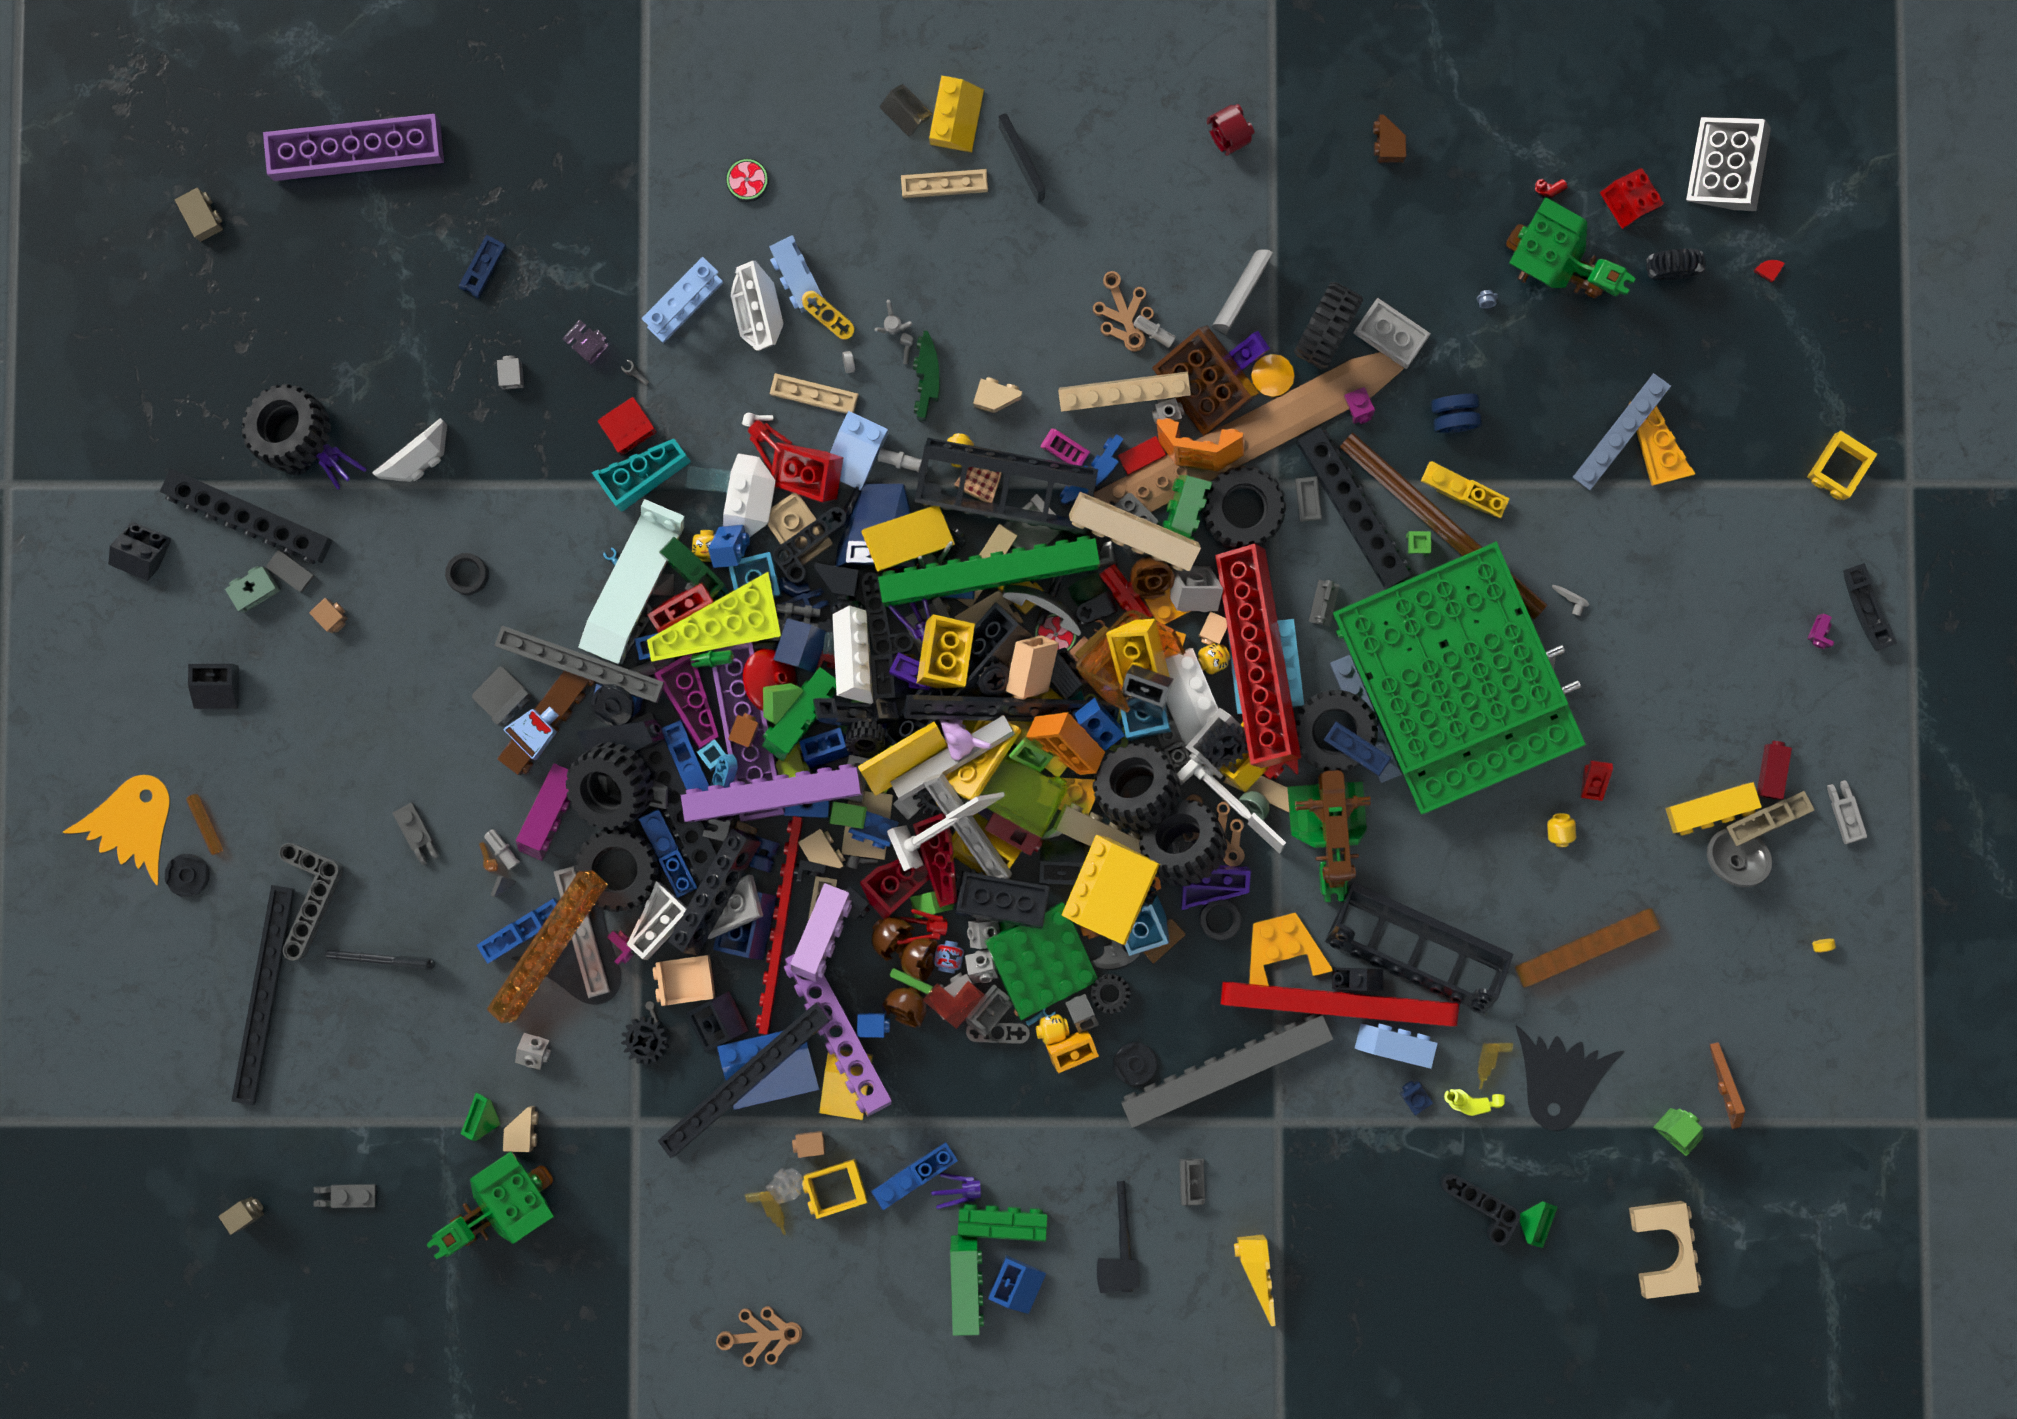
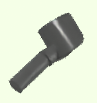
M906 333L902 334L899 344L905 346L903 364L908 365L910 348L914 339Z
M627 360L632 366L630 370H625L621 366L624 373L628 376L633 375L647 386L649 381L637 371L632 361Z
M850 856L846 866L857 869L859 863L878 864V859Z

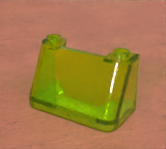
M1007 753L979 796L1004 792L1005 796L986 808L1029 832L1043 837L1069 788L1066 785L1067 781L1059 776L1048 778L1036 770L1011 759L1010 754Z

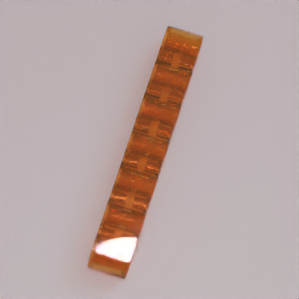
M1648 908L1521 963L1514 968L1523 988L1655 932L1661 927L1653 909Z

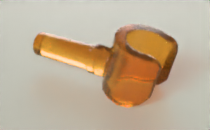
M479 843L483 854L484 868L489 872L497 871V860L489 859L485 843Z

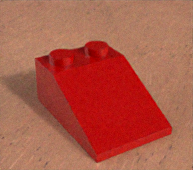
M776 443L782 450L781 453H778L776 450L774 452L771 474L776 480V487L820 502L837 499L844 457L826 451Z

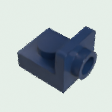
M1418 1081L1406 1083L1402 1087L1403 1091L1399 1093L1415 1116L1433 1104Z

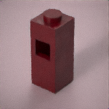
M1772 741V744L1764 746L1757 795L1759 797L1775 800L1784 799L1792 750L1791 747L1785 746V742Z
M996 807L985 826V830L1028 855H1031L1033 850L1037 852L1043 843V840H1041L1042 832Z

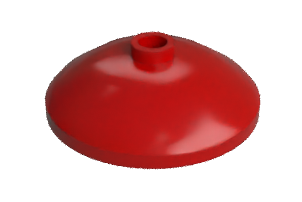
M762 649L754 652L747 659L743 670L745 692L754 706L763 711V687L789 683L797 686L798 684L793 666L773 660L776 650Z

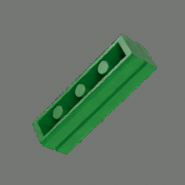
M964 1204V1208H959L958 1236L1046 1242L1047 1213H1043V1209L1030 1208V1212L1021 1211V1207H1008V1210H999V1206L986 1205V1209H978L976 1204Z

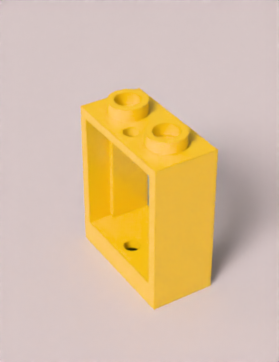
M1839 431L1834 434L1807 477L1812 480L1811 483L1816 487H1824L1830 491V495L1835 499L1845 500L1850 498L1877 456V453L1844 432ZM1837 446L1863 462L1847 488L1821 473Z
M856 1159L805 1174L803 1176L804 1180L801 1181L804 1193H809L811 1199L808 1202L811 1215L815 1214L816 1219L868 1202ZM847 1168L856 1199L821 1209L812 1179Z

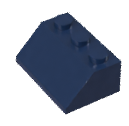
M757 892L763 917L717 936L713 950L763 960L777 896Z

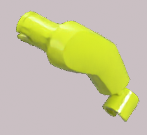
M1451 1089L1450 1092L1446 1091L1444 1096L1446 1102L1454 1110L1470 1116L1491 1112L1490 1107L1501 1108L1505 1104V1096L1501 1094L1492 1095V1102H1489L1487 1097L1472 1098L1460 1089Z

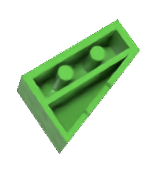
M1670 1108L1653 1127L1686 1157L1703 1138V1128L1698 1124L1700 1120L1691 1112L1682 1111L1680 1108L1678 1110Z

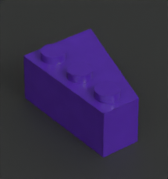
M1220 865L1217 871L1213 870L1211 872L1212 875L1209 878L1201 879V882L1198 884L1193 882L1190 883V886H1183L1181 909L1185 910L1189 909V907L1249 893L1251 874L1249 867Z

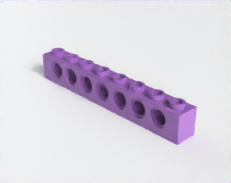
M794 954L787 957L784 969L789 978H794L796 982L794 988L798 996H803L807 1004L804 1005L806 1011L816 1002H819L823 1008L832 1011L830 1016L832 1020L819 1030L818 1033L820 1036L824 1034L827 1040L824 1044L829 1054H834L838 1060L835 1062L839 1073H845L848 1079L845 1082L851 1094L855 1092L858 1098L856 1104L860 1112H865L867 1117L891 1105V1099L825 976L823 975L822 978L818 977L817 982L801 979L799 975L791 972L790 964ZM814 989L820 990L822 993L817 999H813L809 995ZM840 1028L842 1030L841 1036H831V1029ZM843 1047H850L853 1053L845 1057L841 1055L840 1050ZM854 1066H859L863 1069V1073L860 1076H854L850 1070ZM863 1086H871L874 1090L873 1093L869 1096L863 1095L861 1092Z

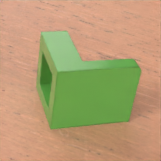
M1409 531L1406 534L1408 554H1423V556L1431 554V531Z

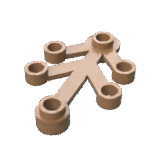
M1115 271L1107 272L1104 276L1103 284L1107 289L1111 290L1119 312L1106 307L1102 302H1097L1093 306V313L1096 316L1104 315L1124 324L1126 332L1114 328L1110 322H1104L1101 325L1100 331L1104 336L1112 335L1123 340L1128 350L1132 352L1140 351L1145 346L1146 339L1143 331L1137 327L1136 329L1134 328L1132 320L1140 302L1145 299L1146 291L1143 287L1135 288L1133 299L1127 310L1119 289L1120 275ZM1110 278L1115 279L1116 283L1114 285L1108 283ZM1142 291L1144 295L1137 297L1135 293ZM1096 306H1102L1103 311L1097 312L1095 310ZM1144 307L1141 310V316L1148 320L1153 318L1154 311L1152 308ZM1148 310L1151 312V316L1145 317L1143 312ZM1108 325L1111 327V331L1105 332L1103 327ZM1137 338L1139 343L1133 345L1131 339Z
M1192 794L1186 799L1201 802L1203 805L1202 797L1197 794ZM1222 801L1217 806V812L1219 813L1218 821L1226 833L1227 817L1231 806L1226 801ZM1222 804L1227 806V812L1221 811L1220 806ZM1234 819L1230 824V828L1233 831L1231 844L1226 839L1227 850L1225 851L1224 861L1229 866L1240 865L1245 857L1243 849L1239 846L1244 822L1241 819ZM1234 822H1239L1241 828L1235 829L1233 826ZM1194 832L1192 838L1187 837L1186 833L1183 834V838L1187 841H1192L1199 837V833ZM1235 852L1237 859H1231L1230 853Z
M765 1306L761 1310L762 1319L771 1321L779 1329L770 1331L752 1316L753 1314L750 1309L744 1308L739 1313L740 1321L749 1324L757 1332L733 1335L729 1331H723L717 1336L716 1344L721 1350H728L733 1344L758 1342L752 1351L745 1354L743 1358L744 1365L752 1367L755 1365L757 1357L771 1340L781 1339L776 1347L765 1355L766 1363L773 1365L778 1361L779 1355L788 1344L794 1345L800 1341L802 1329L795 1322L785 1323L774 1313L772 1307ZM766 1309L770 1310V1311H771V1316H770V1317L764 1316V1314H763L764 1310H766ZM748 1312L750 1317L743 1319L742 1313ZM793 1329L796 1334L794 1337H790L787 1331ZM722 1337H729L730 1342L727 1344L723 1343ZM774 1354L776 1360L770 1361L768 1355ZM752 1356L754 1362L751 1364L747 1363L746 1357Z

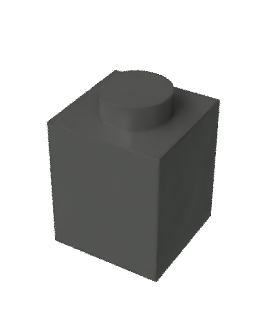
M1086 994L1076 996L1066 1002V1006L1079 1034L1099 1025Z

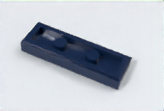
M1338 722L1334 723L1324 739L1378 776L1381 775L1392 758Z

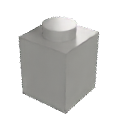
M504 356L503 360H497L499 386L503 390L524 388L523 368L520 359L516 358V356Z

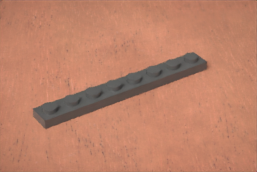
M501 626L494 645L500 649L603 685L615 684L621 686L629 694L657 704L665 685L664 682L505 626Z

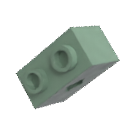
M256 566L250 569L247 576L242 579L239 577L229 583L230 586L225 589L237 610L242 613L247 612L281 591L269 570L263 566ZM250 584L255 585V586L253 587V590H254L253 592L248 591V590L251 589Z

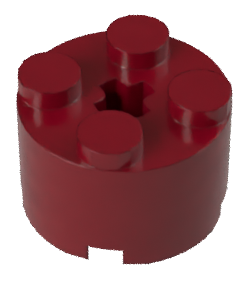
M1239 104L1229 105L1207 118V125L1211 124L1212 130L1209 131L1210 135L1221 152L1227 151L1226 156L1250 144L1252 141L1251 135L1255 133L1251 123L1246 122L1243 117L1244 113Z

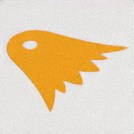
M150 775L132 777L124 782L92 813L67 828L63 833L91 831L86 840H93L102 836L99 852H106L118 846L117 854L120 864L125 863L135 854L137 868L140 869L144 861L152 880L158 885L159 851L169 809L168 791L165 785L156 777ZM145 789L152 792V799L149 802L141 801V791Z

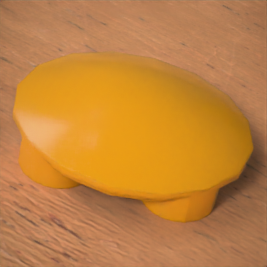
M1276 354L1265 355L1257 360L1253 366L1251 379L1259 392L1274 398L1290 389L1294 381V370L1290 362L1283 356Z

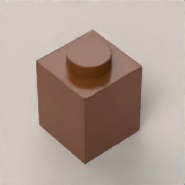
M744 713L743 717L737 715L728 740L751 748L760 725L758 722H755L756 717Z

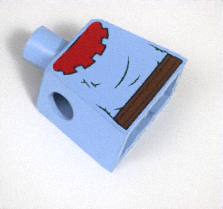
M551 707L541 715L532 709L503 730L533 760H537L557 733L550 724L559 715Z

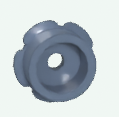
M1484 290L1480 292L1476 299L1481 308H1491L1497 304L1496 299L1498 295L1496 293L1493 294L1492 290Z

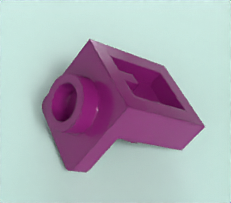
M1826 614L1817 615L1807 639L1813 641V645L1818 648L1832 647L1835 643L1823 637L1830 631L1832 625L1830 623L1831 616Z

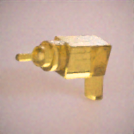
M1483 1043L1477 1072L1481 1080L1479 1089L1483 1088L1484 1081L1491 1075V1070L1495 1069L1498 1053L1512 1052L1513 1043Z
M774 1189L766 1192L745 1194L747 1203L761 1201L767 1217H771L772 1222L785 1235L786 1232L783 1227L785 1223L783 1219L785 1217Z

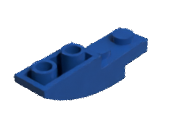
M1117 434L1113 439L1111 437L1108 438L1103 446L1105 449L1102 456L1097 455L1091 464L1095 469H1099L1096 488L1110 476L1118 465L1119 461L1114 459L1113 456L1123 443V438ZM1066 486L1060 494L1062 498L1061 504L1066 506L1075 502L1079 492L1088 495V489Z
M679 720L661 728L686 789L699 788L702 789V792L708 791L710 785L682 721Z
M658 808L639 817L677 898L697 889L685 858L660 809Z
M944 1143L889 1178L886 1182L872 1190L871 1193L881 1209L884 1210L958 1160L947 1143Z

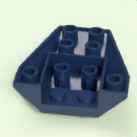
M904 484L863 485L837 546L836 567L856 569L857 565H875L861 531L865 528L911 514ZM917 558L893 567L895 569L916 567Z

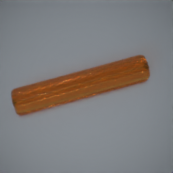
M198 794L188 796L186 801L210 853L216 855L222 852L221 843Z

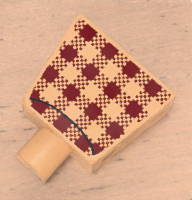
M968 467L964 493L980 501L993 503L1002 473ZM960 477L955 483L956 489L959 487Z

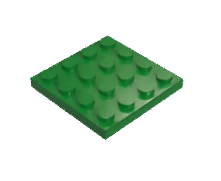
M1063 902L1046 910L1043 930L1015 925L984 941L1021 1020L1094 984L1098 979L1073 922L1062 916L1065 908Z

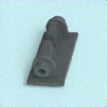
M1318 580L1309 622L1330 627L1339 584H1335L1330 580Z

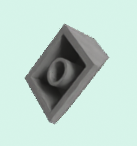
M1192 566L1190 571L1185 569L1179 571L1171 567L1174 572L1175 581L1170 589V598L1177 611H1218L1223 587L1210 566Z

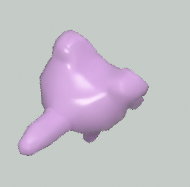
M939 719L945 742L948 743L951 759L961 760L962 757L970 754L974 747L982 749L991 747L990 743L973 738L968 730H965L966 726L962 724L963 720H949L947 722L946 720Z

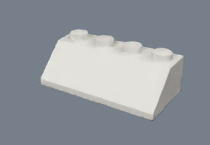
M847 606L833 614L837 696L872 704L871 651L867 612L863 609Z
M1193 648L1165 658L1170 678L1174 679L1166 703L1185 745L1189 744L1218 710Z

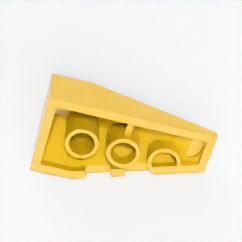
M1264 1235L1237 1237L1238 1243L1234 1244L1235 1257H1239L1270 1325L1276 1326L1273 1297L1270 1293L1272 1282L1270 1273H1268L1270 1261L1267 1239Z

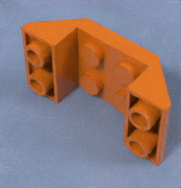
M1169 418L1157 419L1159 442L1175 465L1218 472L1244 456V434L1236 429H1222L1219 444L1217 445L1211 441L1199 442L1187 437L1180 439L1179 422Z

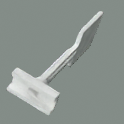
M1191 759L1177 773L1180 785L1193 774L1199 780L1202 779L1235 811L1248 819V825L1279 854L1283 851L1286 842L1255 813L1251 815L1249 810L1213 776L1210 777L1202 770L1204 766L1202 763L1198 765Z
M1004 792L978 796L947 814L945 819L917 836L911 837L907 825L888 830L887 833L903 870L907 871L913 867L917 869L923 865L917 848L922 843L954 825L962 817L974 815L1005 796Z

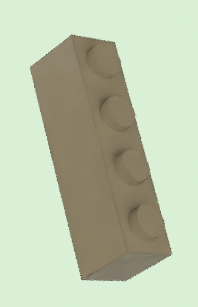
M1071 803L1070 806L1064 804L1054 825L1056 831L1089 846L1092 845L1096 835L1109 837L1141 854L1139 848L1140 834L1132 830L1129 833L1122 831L1119 825H1115L1112 822L1107 824L1102 821V816L1093 812L1088 815L1082 812L1084 808L1074 803Z

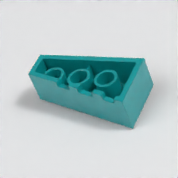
M671 439L648 449L646 452L632 455L629 459L613 463L605 469L596 470L591 473L614 505L622 512L691 461L676 440Z

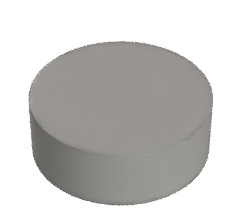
M842 352L846 373L854 372L855 364L852 352Z

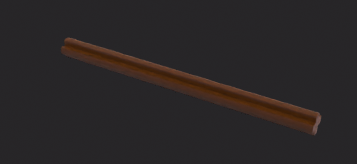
M1353 432L1342 443L1341 449L1462 556L1482 548L1481 545ZM1511 573L1528 614L1535 619L1547 607V604Z

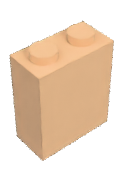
M1042 635L1017 641L1006 691L1014 694L1015 698L1022 700L1048 692L1059 643Z

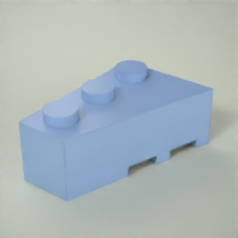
M793 235L769 246L774 257L770 261L775 271L780 269L783 275L780 281L785 290L790 289L793 296L789 298L795 309L799 307L802 313L806 311L801 301L805 292L816 291L819 295L822 296ZM809 297L807 299V301L809 302L808 306L810 304H813L814 306L818 305L815 301L816 297H814L813 299Z
M1360 1024L1355 1049L1432 1068L1437 1043L1430 1041V1036L1418 1033L1417 1037L1410 1036L1411 1031L1398 1028V1032L1391 1031V1026L1379 1024L1378 1027Z

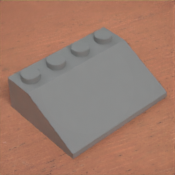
M1701 117L1687 202L1732 210L1756 211L1771 127L1765 119Z

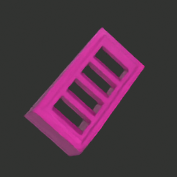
M1056 429L1049 431L1040 446L1062 461L1079 466L1083 465L1090 451ZM1057 437L1058 439L1052 448L1050 445L1054 438ZM1062 442H1066L1061 452H1058L1057 450ZM1070 446L1074 447L1069 456L1066 457L1065 454ZM1079 450L1081 452L1079 457L1075 462L1072 461L1075 454Z

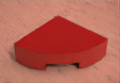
M1768 260L1757 266L1754 272L1772 283L1785 263L1778 260Z

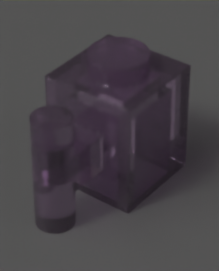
M579 320L562 339L568 345L573 339H576L577 341L572 348L591 365L608 347L604 342L606 337L600 331L596 330L593 332L590 328L582 334L581 331L586 325Z

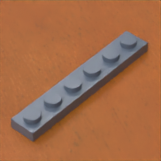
M1653 373L1579 468L1573 479L1590 491L1671 388V385Z
M1348 655L1329 663L1340 690L1358 695L1367 702L1374 712L1351 656ZM1375 714L1378 724V738L1375 747L1392 757L1381 775L1378 776L1380 783L1401 775V772Z

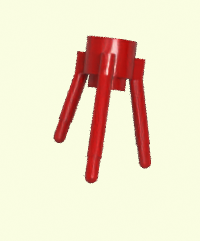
M761 420L754 422L748 429V433L751 435L749 439L754 443L771 472L772 464L758 441L762 443L766 440L778 453H781L782 450L769 438L770 433L789 445H792V442L771 428L767 423L763 424Z
M912 909V913L929 919L923 920L902 916L900 918L906 922L927 925V932H931V934L898 940L897 944H907L920 938L940 940V935H946L947 919L943 918V916Z

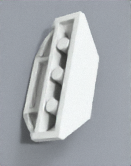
M751 261L736 268L731 299L740 337L753 346L756 351L776 344L783 327V319L774 282L756 261Z
M441 418L438 419L372 473L379 479L406 482L418 480L424 475V470L429 466L431 468L436 466L441 461L440 458L444 455L447 424Z
M744 454L737 455L731 470L723 514V526L744 525L745 532L749 534V537L769 523L776 480L760 457Z

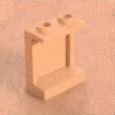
M710 955L656 962V967H653L654 980H658L659 989H656L657 1002H661V1006L716 998Z

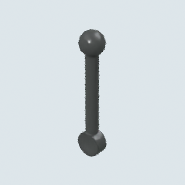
M649 1001L645 1007L650 1011L651 1016L654 1017V1023H656L658 1019L653 1009L654 1003Z

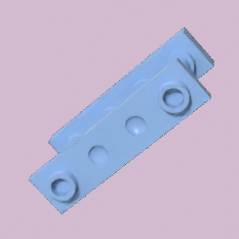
M702 257L642 317V320L648 325L647 328L664 344L723 284V281L717 276L719 272Z

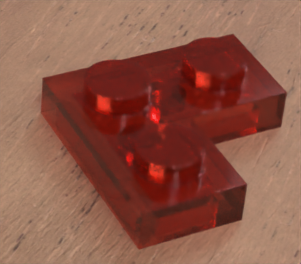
M967 981L956 996L953 997L937 983L923 1001L957 1029L985 994L970 981Z

